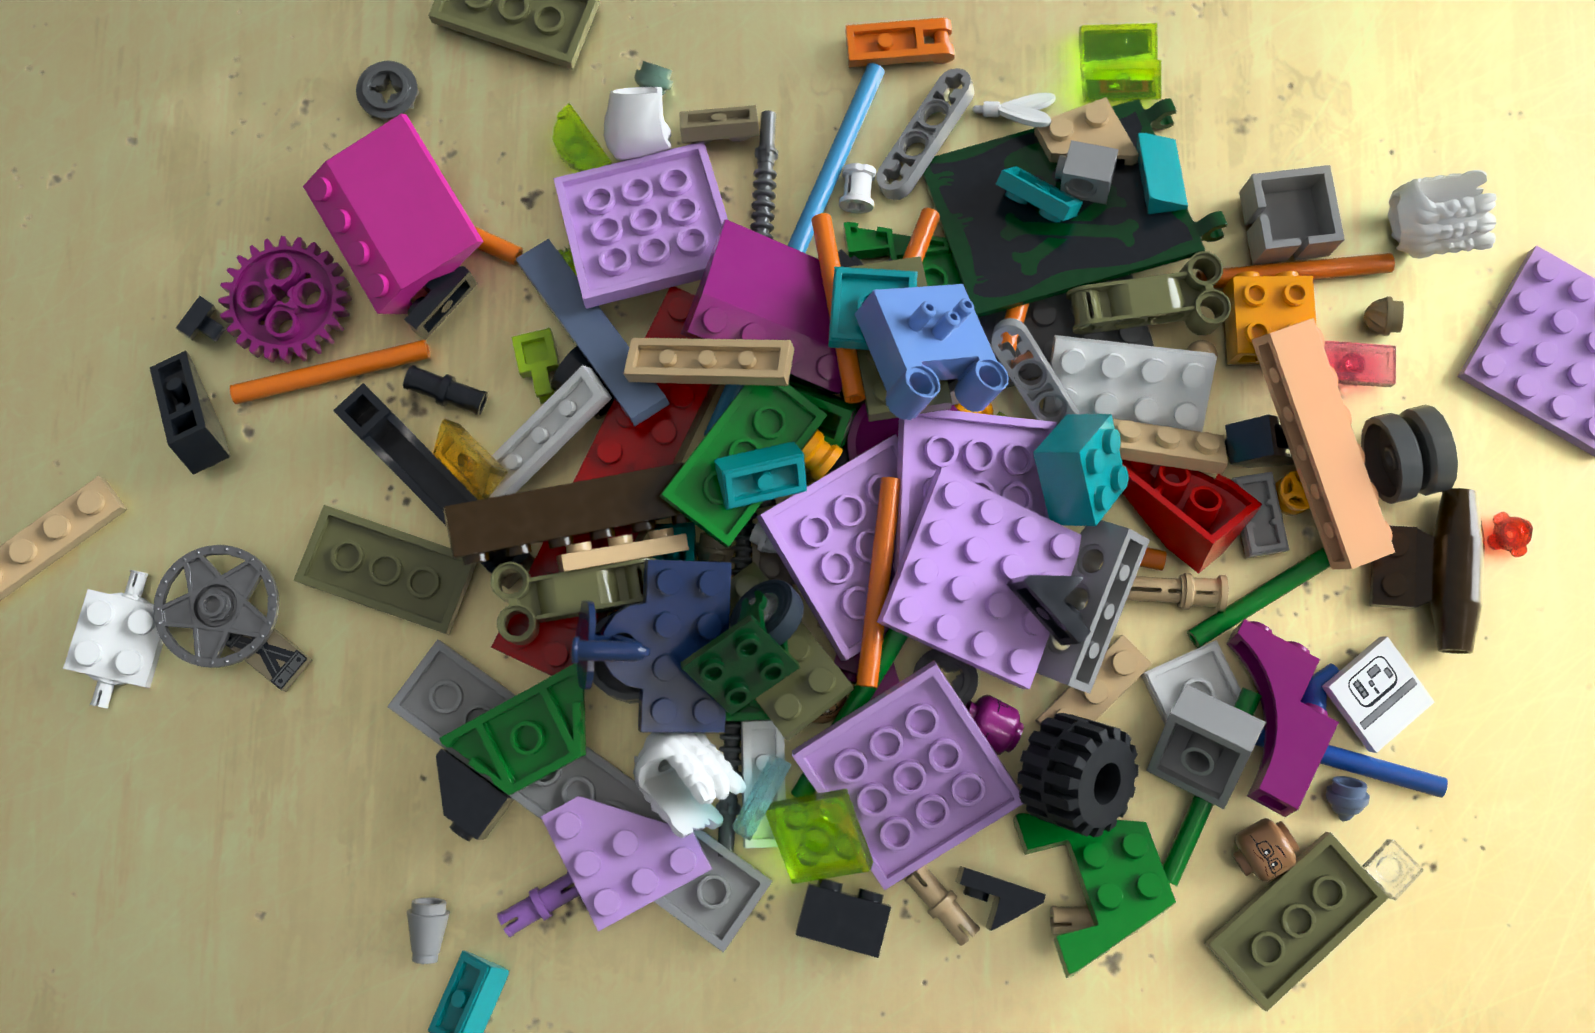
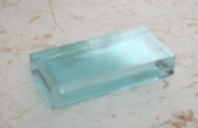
M774 754L770 755L732 825L733 830L738 835L751 841L792 764Z

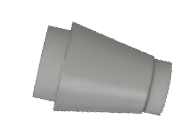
M432 897L412 900L411 909L407 910L413 962L432 964L438 961V954L440 953L450 911L446 909V900Z

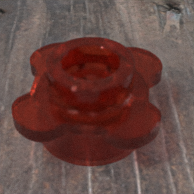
M1506 512L1497 513L1493 517V532L1487 537L1488 546L1493 550L1503 549L1509 551L1513 557L1524 556L1528 550L1526 545L1532 539L1533 526L1531 522L1517 516L1510 517ZM1508 531H1511L1513 533L1512 538H1509L1507 536Z

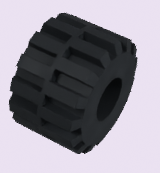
M1057 713L1054 719L1047 717L1041 722L1040 731H1033L1028 739L1030 743L1027 751L1023 750L1020 761L1023 762L1022 770L1018 772L1017 783L1022 785V789L1019 792L1021 803L1027 805L1026 811L1031 816L1037 817L1040 820L1087 837L1088 835L1092 837L1102 836L1104 830L1109 832L1116 826L1118 817L1123 818L1128 810V801L1130 797L1133 798L1136 789L1134 782L1138 776L1139 765L1135 764V759L1138 755L1136 747L1130 744L1131 737L1126 732L1120 731L1119 728L1066 713Z

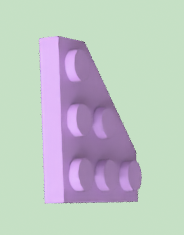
M578 796L541 816L598 931L713 869L694 831L689 836L680 838L672 832L668 823L582 796Z

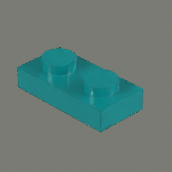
M1017 166L1002 170L996 182V185L1007 190L1005 195L1008 198L1021 204L1031 203L1040 208L1039 214L1053 222L1065 221L1076 217L1083 204L1077 198Z

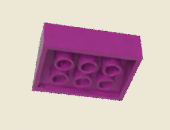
M725 219L680 334L692 339L791 340L794 354L789 379L829 394H839L842 383L835 348L829 347L830 318L819 259Z

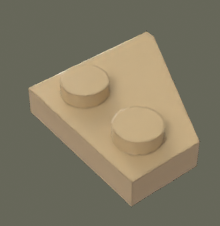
M1107 97L1051 117V124L1047 127H1035L1034 133L1050 162L1058 163L1060 155L1067 156L1071 140L1119 149L1117 159H1124V165H1133L1138 161L1139 154Z

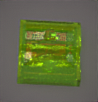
M1158 23L1081 25L1079 27L1080 73L1084 102H1094L1107 97L1109 102L1162 99L1161 60H1158Z

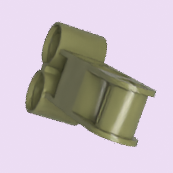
M1201 251L1195 253L1178 273L1075 287L1066 292V298L1071 300L1076 324L1072 327L1073 333L1089 334L1185 321L1187 328L1192 333L1203 336L1211 334L1229 317L1231 312L1229 298L1223 292L1213 287L1221 279L1223 264L1215 254ZM1193 269L1202 271L1207 281L1199 280L1194 275ZM1200 306L1209 308L1214 314V319L1205 317L1201 312Z
M636 559L531 577L520 564L515 562L500 564L494 569L490 584L493 592L500 599L509 603V606L505 607L497 618L498 631L507 641L515 645H526L537 637L540 631V623L579 617L583 600L593 601L596 613L619 610L625 605L643 602L638 570H641L644 585L645 559H657ZM511 573L521 574L523 578L521 589L513 594L504 593L502 589L503 579ZM517 614L527 615L529 619L528 630L520 636L511 635L508 630L510 619Z

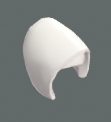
M632 87L610 92L608 108L604 117L603 136L607 148L617 160L625 161L671 149V130L663 117L662 87Z

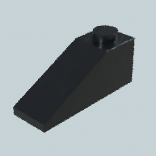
M185 350L149 367L168 446L194 475L229 458L230 454L223 429L187 351Z

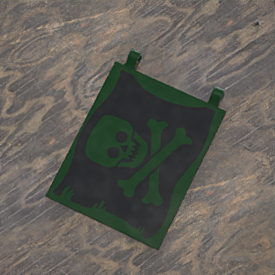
M1171 98L1160 100L1148 109H1143L1139 99L1112 106L1135 148L1137 133L1155 135L1152 128L1163 130L1173 126L1174 122L1171 115L1176 114L1177 111ZM1035 128L937 155L923 173L934 208L940 214L939 221L961 282L970 301L974 305L978 318L1064 294L1075 287L1103 283L1191 258L1195 253L1205 251L1202 241L1215 242L1224 238L1221 228H1225L1228 225L1222 211L1210 213L1197 222L1192 220L1188 209L1147 214L1138 161L1133 165H1124V159H1117L1115 172L1106 204L1080 200L1083 204L1076 217L1065 221L1061 220L1060 222H1053L1039 214L1040 208L1029 202L1021 204L1011 200L1005 195L1007 190L996 185L1002 170L1017 166L1054 187L1061 188V179L1055 178L1057 163L1049 161L1034 133Z

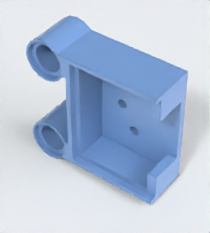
M963 284L873 290L855 313L887 391L886 404L889 410L898 418L903 420L916 418L939 393V380L958 379L959 382L955 385V396L965 409L972 412L984 410L1008 385V373L1004 366L996 360L975 313L974 305L970 301Z

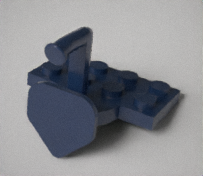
M645 559L643 602L625 605L614 612L603 626L601 632H595L596 611L594 602L583 600L571 648L572 663L577 665L579 687L591 689L594 661H602L610 675L627 686L639 688L638 731L725 732L726 710L681 668L680 662L729 629L732 562ZM618 633H627L631 637V639L621 636Z

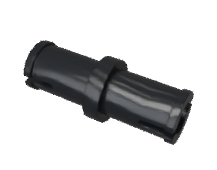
M415 365L409 367L403 382L404 389L436 399V404L446 406L450 404L472 412L477 416L481 415L488 398V392L456 382L454 376L446 374L443 377L418 368Z

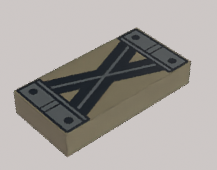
M274 628L265 644L255 654L245 659V661L278 689L286 692L312 659ZM231 633L226 646L237 653L250 644L255 637Z

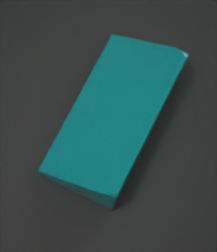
M1137 133L1136 150L1139 154L1138 164L1147 214L1188 209L1176 140L1148 133Z
M794 442L715 459V469L727 510L807 491L804 453Z
M463 950L427 1031L430 1033H484L508 978L509 970Z

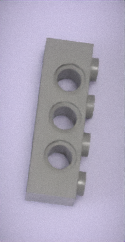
M1100 520L1097 526H1085L1080 533L1082 536L1079 555L1071 576H1082L1083 580L1063 600L1073 605L1082 614V622L1091 633L1080 644H1072L1070 646H1061L1050 634L1036 671L1038 674L1089 694L1150 541L1129 528Z

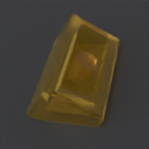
M447 419L442 421L433 454L478 500L489 498L508 471L461 424Z

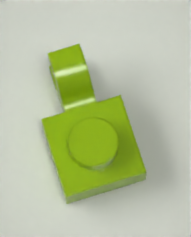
M551 328L512 337L519 374L522 378L532 376L536 397H539L541 404L545 403L555 393L551 388L552 380L549 372L556 371L560 365Z

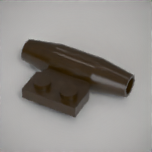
M1451 488L1442 492L1433 536L1417 527L1390 526L1395 553L1371 562L1370 606L1414 609L1431 602L1438 651L1450 654H1472L1484 602L1485 537L1477 491L1466 488Z

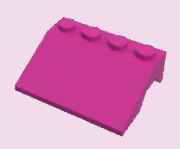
M399 114L326 160L303 185L377 314H408V310L412 305L410 299L428 281L454 272L483 243L482 238L406 114Z

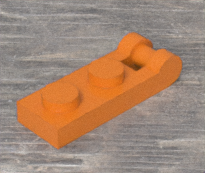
M947 18L846 25L845 35L849 68L865 67L869 63L890 65L933 61L937 64L951 62L955 58L954 46L949 43V36L952 34L951 21ZM924 37L933 38L934 43L924 44Z

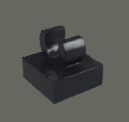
M201 296L197 298L176 327L180 333L192 341L199 332H202L217 342L226 330L224 329L225 327L210 318L216 308Z

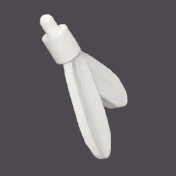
M1035 93L1004 102L1003 104H1000V101H984L983 105H975L973 112L983 113V117H999L1001 115L1031 127H1047L1051 124V118L1045 112L1040 111V109L1054 103L1056 96L1053 93Z

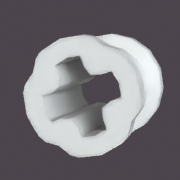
M851 163L843 167L842 177L845 179L844 196L839 199V207L842 210L860 214L873 210L874 201L871 199L872 181L875 180L876 169L873 166Z

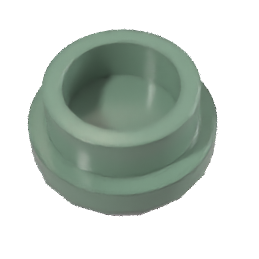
M643 61L641 69H636L635 82L639 87H662L663 96L672 87L673 81L670 80L672 70Z

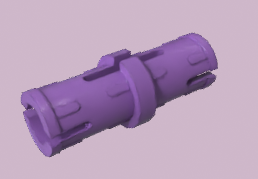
M569 872L542 889L536 887L530 890L529 897L497 913L501 925L518 917L517 920L508 924L503 929L509 937L514 936L515 933L540 918L547 920L553 916V910L580 896L575 885L567 890H563L574 883Z

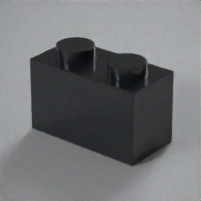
M819 877L817 884L808 882L795 934L800 937L879 958L891 910L889 904L882 903L884 895L859 888L858 896L842 892V883Z

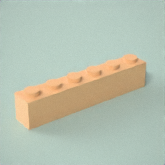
M1314 318L1252 339L1331 569H1354L1395 553L1392 544L1391 528L1384 521L1378 504V491L1370 481L1364 464V451L1357 443L1351 427V413L1343 404L1338 389L1337 373L1330 366L1324 349V336L1316 326Z

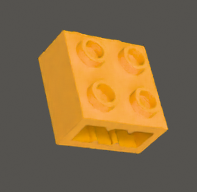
M1247 271L1233 276L1223 288V293L1229 298L1231 303V312L1225 320L1227 365L1260 364L1252 339L1314 318L1316 323L1313 276H1299V273L1296 271H1284L1274 276H1259L1258 272Z

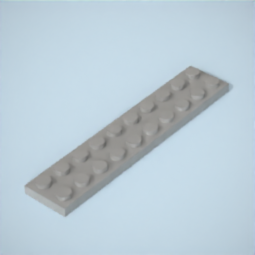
M437 639L387 707L472 768L468 764L469 760L452 747L446 748L439 738L516 695ZM587 746L585 756L517 793L509 795L541 820L542 815L578 796H582L665 822L658 813L651 810L650 803L645 800L643 793L639 790L633 779ZM480 774L493 784L492 779L488 775ZM693 830L713 869L654 902L724 953L773 880L727 849L705 831Z

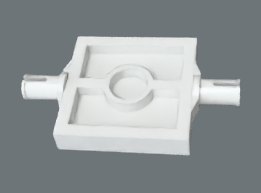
M130 570L131 573L125 593L107 594L87 589L63 669L84 673L97 681L90 703L92 706L108 709L115 685L132 684L146 688L151 687L163 641L158 634L154 621V604L141 597L147 576H149L147 573Z

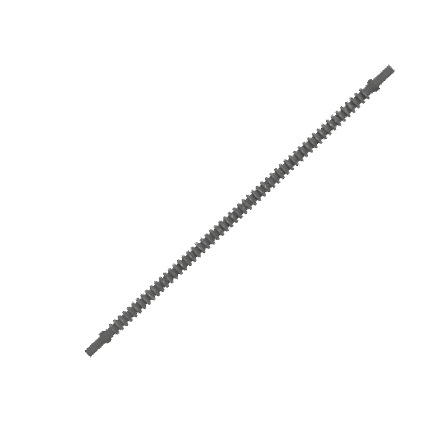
M767 110L761 112L759 147L755 148L758 169L753 172V175L757 178L753 182V187L757 190L752 193V197L756 201L751 205L756 211L751 214V218L755 222L750 225V229L773 239L769 232L774 230V226L770 222L775 219V216L770 211L775 209V204L771 200L776 198V194L772 191L776 188V183L772 179L777 177V172L773 170L774 162L778 159V150L774 147L776 113ZM756 512L734 539L736 545L731 548L735 549V557H732L730 562L735 564V567L731 569V575L735 576L752 563V558L750 557L752 546L749 539L756 525L752 522L758 516ZM725 722V733L720 735V739L724 740V746L719 747V751L723 752L725 760L730 762L732 769L742 777V772L738 771L739 765H742V761L739 759V753H741V722ZM729 791L727 798L724 800L720 799L719 803L716 804V809L724 818L723 824L719 827L718 842L734 853L736 815H740L741 806L738 804L737 795Z

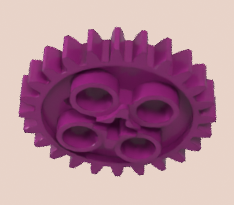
M281 236L278 247H275L267 238L264 240L265 250L261 252L253 245L249 246L252 257L248 260L238 255L236 258L242 267L239 270L228 268L226 271L234 278L233 282H224L220 285L229 293V296L218 299L222 306L228 308V310L220 314V317L226 323H231L226 329L227 332L233 337H238L236 343L243 349L250 347L249 352L257 358L264 353V357L271 363H274L278 355H280L286 364H290L293 353H296L300 359L306 361L307 349L312 348L320 355L322 351L319 342L324 340L333 345L335 342L329 334L331 330L344 331L342 325L337 321L338 317H350L348 310L341 306V304L352 301V297L346 291H342L350 286L349 281L344 276H340L344 271L338 262L332 263L334 258L327 250L321 253V248L315 242H312L307 247L301 237H297L291 246L285 236ZM293 267L291 274L287 278L279 279L282 270ZM321 292L317 302L306 305L307 299L311 294ZM264 295L263 302L258 307L251 308L252 301L257 296ZM287 296L290 299L284 304L282 299ZM293 320L292 326L287 332L279 333V327L282 323Z

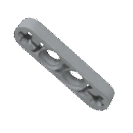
M955 68L944 72L879 167L876 181L883 196L886 198L899 200L908 196L972 101L974 86L967 71ZM950 88H953L954 90H953L952 93L950 94L949 89H950ZM940 112L946 115L945 119L937 125H928L926 123L927 118L933 113ZM914 143L925 144V149L916 156L906 154V150L910 145ZM901 175L902 180L897 181L896 179ZM890 178L895 179L890 185L888 180Z
M1007 318L997 323L992 331V349L1036 420L1057 422L1058 425L1067 414H1080L1028 328L1021 321L1013 318ZM1004 332H1008L1011 336L1019 335L1017 337V348L1021 354L1016 359V351L1009 342L1001 343ZM1034 363L1042 369V374L1038 379L1028 381L1020 376V368L1024 364ZM1046 396H1055L1062 401L1063 405L1058 411L1048 413L1040 408L1039 403Z

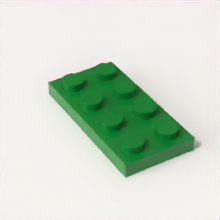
M789 384L788 386L744 385L659 497L727 548L762 502L727 510L715 469V459L788 442L796 443L802 450L827 417V414Z

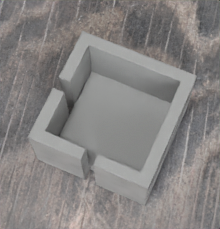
M1330 165L1252 174L1239 191L1245 225L1252 224L1246 232L1252 265L1284 262L1292 255H1294V260L1327 257L1345 240Z

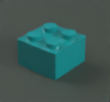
M1067 414L1033 452L1050 520L1066 526H1097L1128 485V470L1122 464L1119 450L1121 438L1119 431L1114 427L1112 414Z

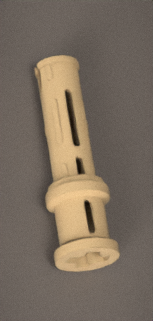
M1191 573L1179 575L1178 579L1136 576L1132 587L1158 588V590H1130L1127 600L1177 603L1178 607L1189 610L1191 606L1215 607L1217 611L1224 612L1228 602V579L1226 575H1219L1217 579L1194 578ZM1177 589V592H1168V590ZM1197 591H1211L1212 593H1211V594H1200V593H1196V592H1197Z

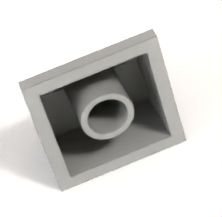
M1186 685L1170 712L1146 771L1225 809L1266 722L1194 687Z

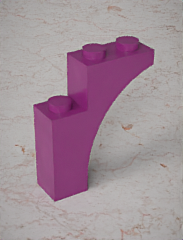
M1244 619L1233 630L1227 645L1242 661L1253 679L1258 694L1262 696L1260 701L1264 721L1266 722L1264 725L1265 740L1261 763L1247 797L1283 817H1287L1299 810L1339 722L1328 717L1327 711L1322 707L1312 703L1304 704L1300 702L1320 659L1311 655L1308 648L1294 641H1285L1272 634V630L1268 626L1260 622H1249Z

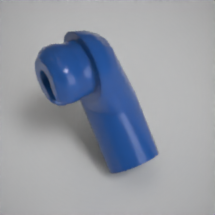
M1330 663L1313 674L1300 702L1304 704L1312 703L1327 711L1326 692L1321 686L1337 674L1339 669Z

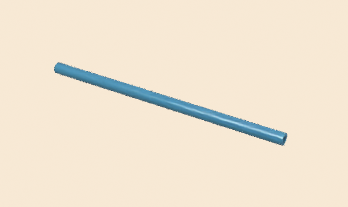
M875 63L867 65L787 246L806 253L814 235L811 219L815 215L823 213L884 76L885 70L880 65ZM725 385L704 432V436L744 385Z

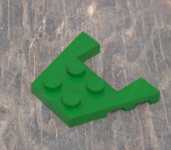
M844 222L843 225L847 255L849 257L854 255L858 259L888 256L889 259L892 258V260L903 259L911 236L892 233L890 228L877 227V231L858 228V223ZM932 236L922 262L927 286L962 284L946 238Z
M1020 813L1014 816L1013 822L1025 855L1062 845L1067 846L1094 923L1093 927L1059 935L1053 940L1066 978L1077 974L1085 966L1107 953L1115 945L1137 932L1176 903L1146 822L1117 820L1116 826L1111 831L1104 830L1102 836L1092 837L1088 835L1087 837L1040 820L1030 814Z

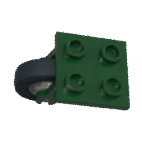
M772 579L757 584L737 602L730 617V628L680 662L681 668L730 715L734 714L800 668L799 663L789 654L788 639L796 631L802 620L804 612L802 599L792 586L782 580Z

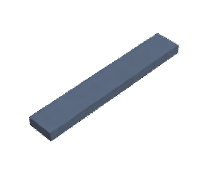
M549 239L516 258L521 270L634 426L669 405L667 397L656 383L628 382L623 373L629 346L599 306L585 308L577 276Z

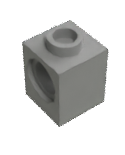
M1071 140L1067 156L1060 155L1057 163L1055 178L1061 179L1060 190L1080 200L1106 204L1119 149Z

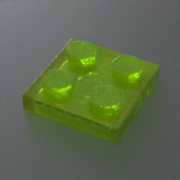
M847 788L769 802L764 812L792 884L869 872L874 861Z

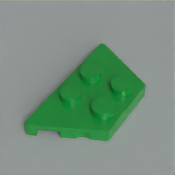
M570 665L440 737L441 743L446 748L452 747L469 760L468 764L480 774L488 775L492 779L493 784L507 795L515 794L585 756V689L579 687L577 665Z

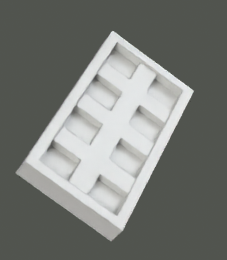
M1054 335L1050 366L1080 414H1112L1113 419L1202 432L1217 356L1214 353ZM1055 396L1044 397L1042 410L1048 413L1056 412L1062 407V401Z

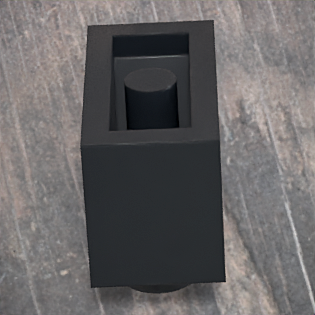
M1268 414L1225 425L1226 454L1231 465L1248 468L1295 465L1278 416Z
M440 749L436 755L443 815L453 822L449 828L469 842L473 837L477 840L486 839L514 799L446 749Z

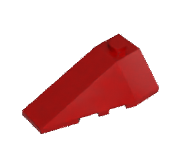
M1122 460L1123 466L1128 470V485L1122 494L1166 548L1198 574L1227 550L1262 506L1261 502L1234 481L1220 474L1213 478L1195 470Z

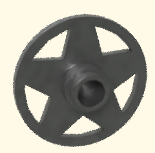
M227 545L201 547L178 559L161 579L154 599V621L163 643L180 659L193 665L208 668L231 666L255 654L270 637L279 613L278 588L275 579L266 565L251 553ZM211 555H230L241 558L245 562L222 575L206 557ZM184 569L188 593L166 603L172 583ZM261 579L264 581L268 594L267 617L248 601ZM168 627L193 629L195 655L177 643ZM231 633L255 637L250 644L239 652L220 658Z

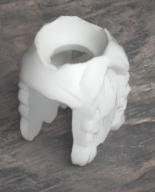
M1471 170L1463 174L1454 173L1447 176L1438 175L1435 177L1413 179L1395 189L1388 201L1390 205L1388 219L1392 229L1391 236L1399 242L1396 249L1408 253L1412 258L1422 259L1434 254L1443 255L1447 252L1458 253L1462 250L1469 252L1472 249L1486 250L1492 248L1496 237L1490 231L1495 228L1497 222L1495 216L1489 213V211L1496 206L1497 196L1495 193L1482 194L1484 189L1478 187L1487 182L1486 172Z
M652 732L646 737L644 746L638 756H634L635 766L633 775L636 785L643 793L645 800L650 803L651 810L658 813L661 819L669 824L672 832L680 838L689 836L693 833V830H702L705 827L715 830L717 827H720L723 824L724 818L711 803L715 798L718 800L726 799L729 791L737 795L744 793L746 789L742 777L732 769L731 763L725 760L723 753L716 749V746L710 742L704 732Z

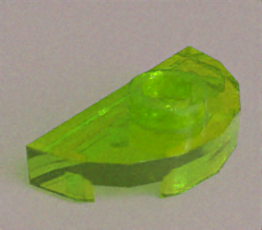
M568 103L558 113L557 122L554 126L553 142L560 159L571 169L579 172L612 164V161L574 108Z

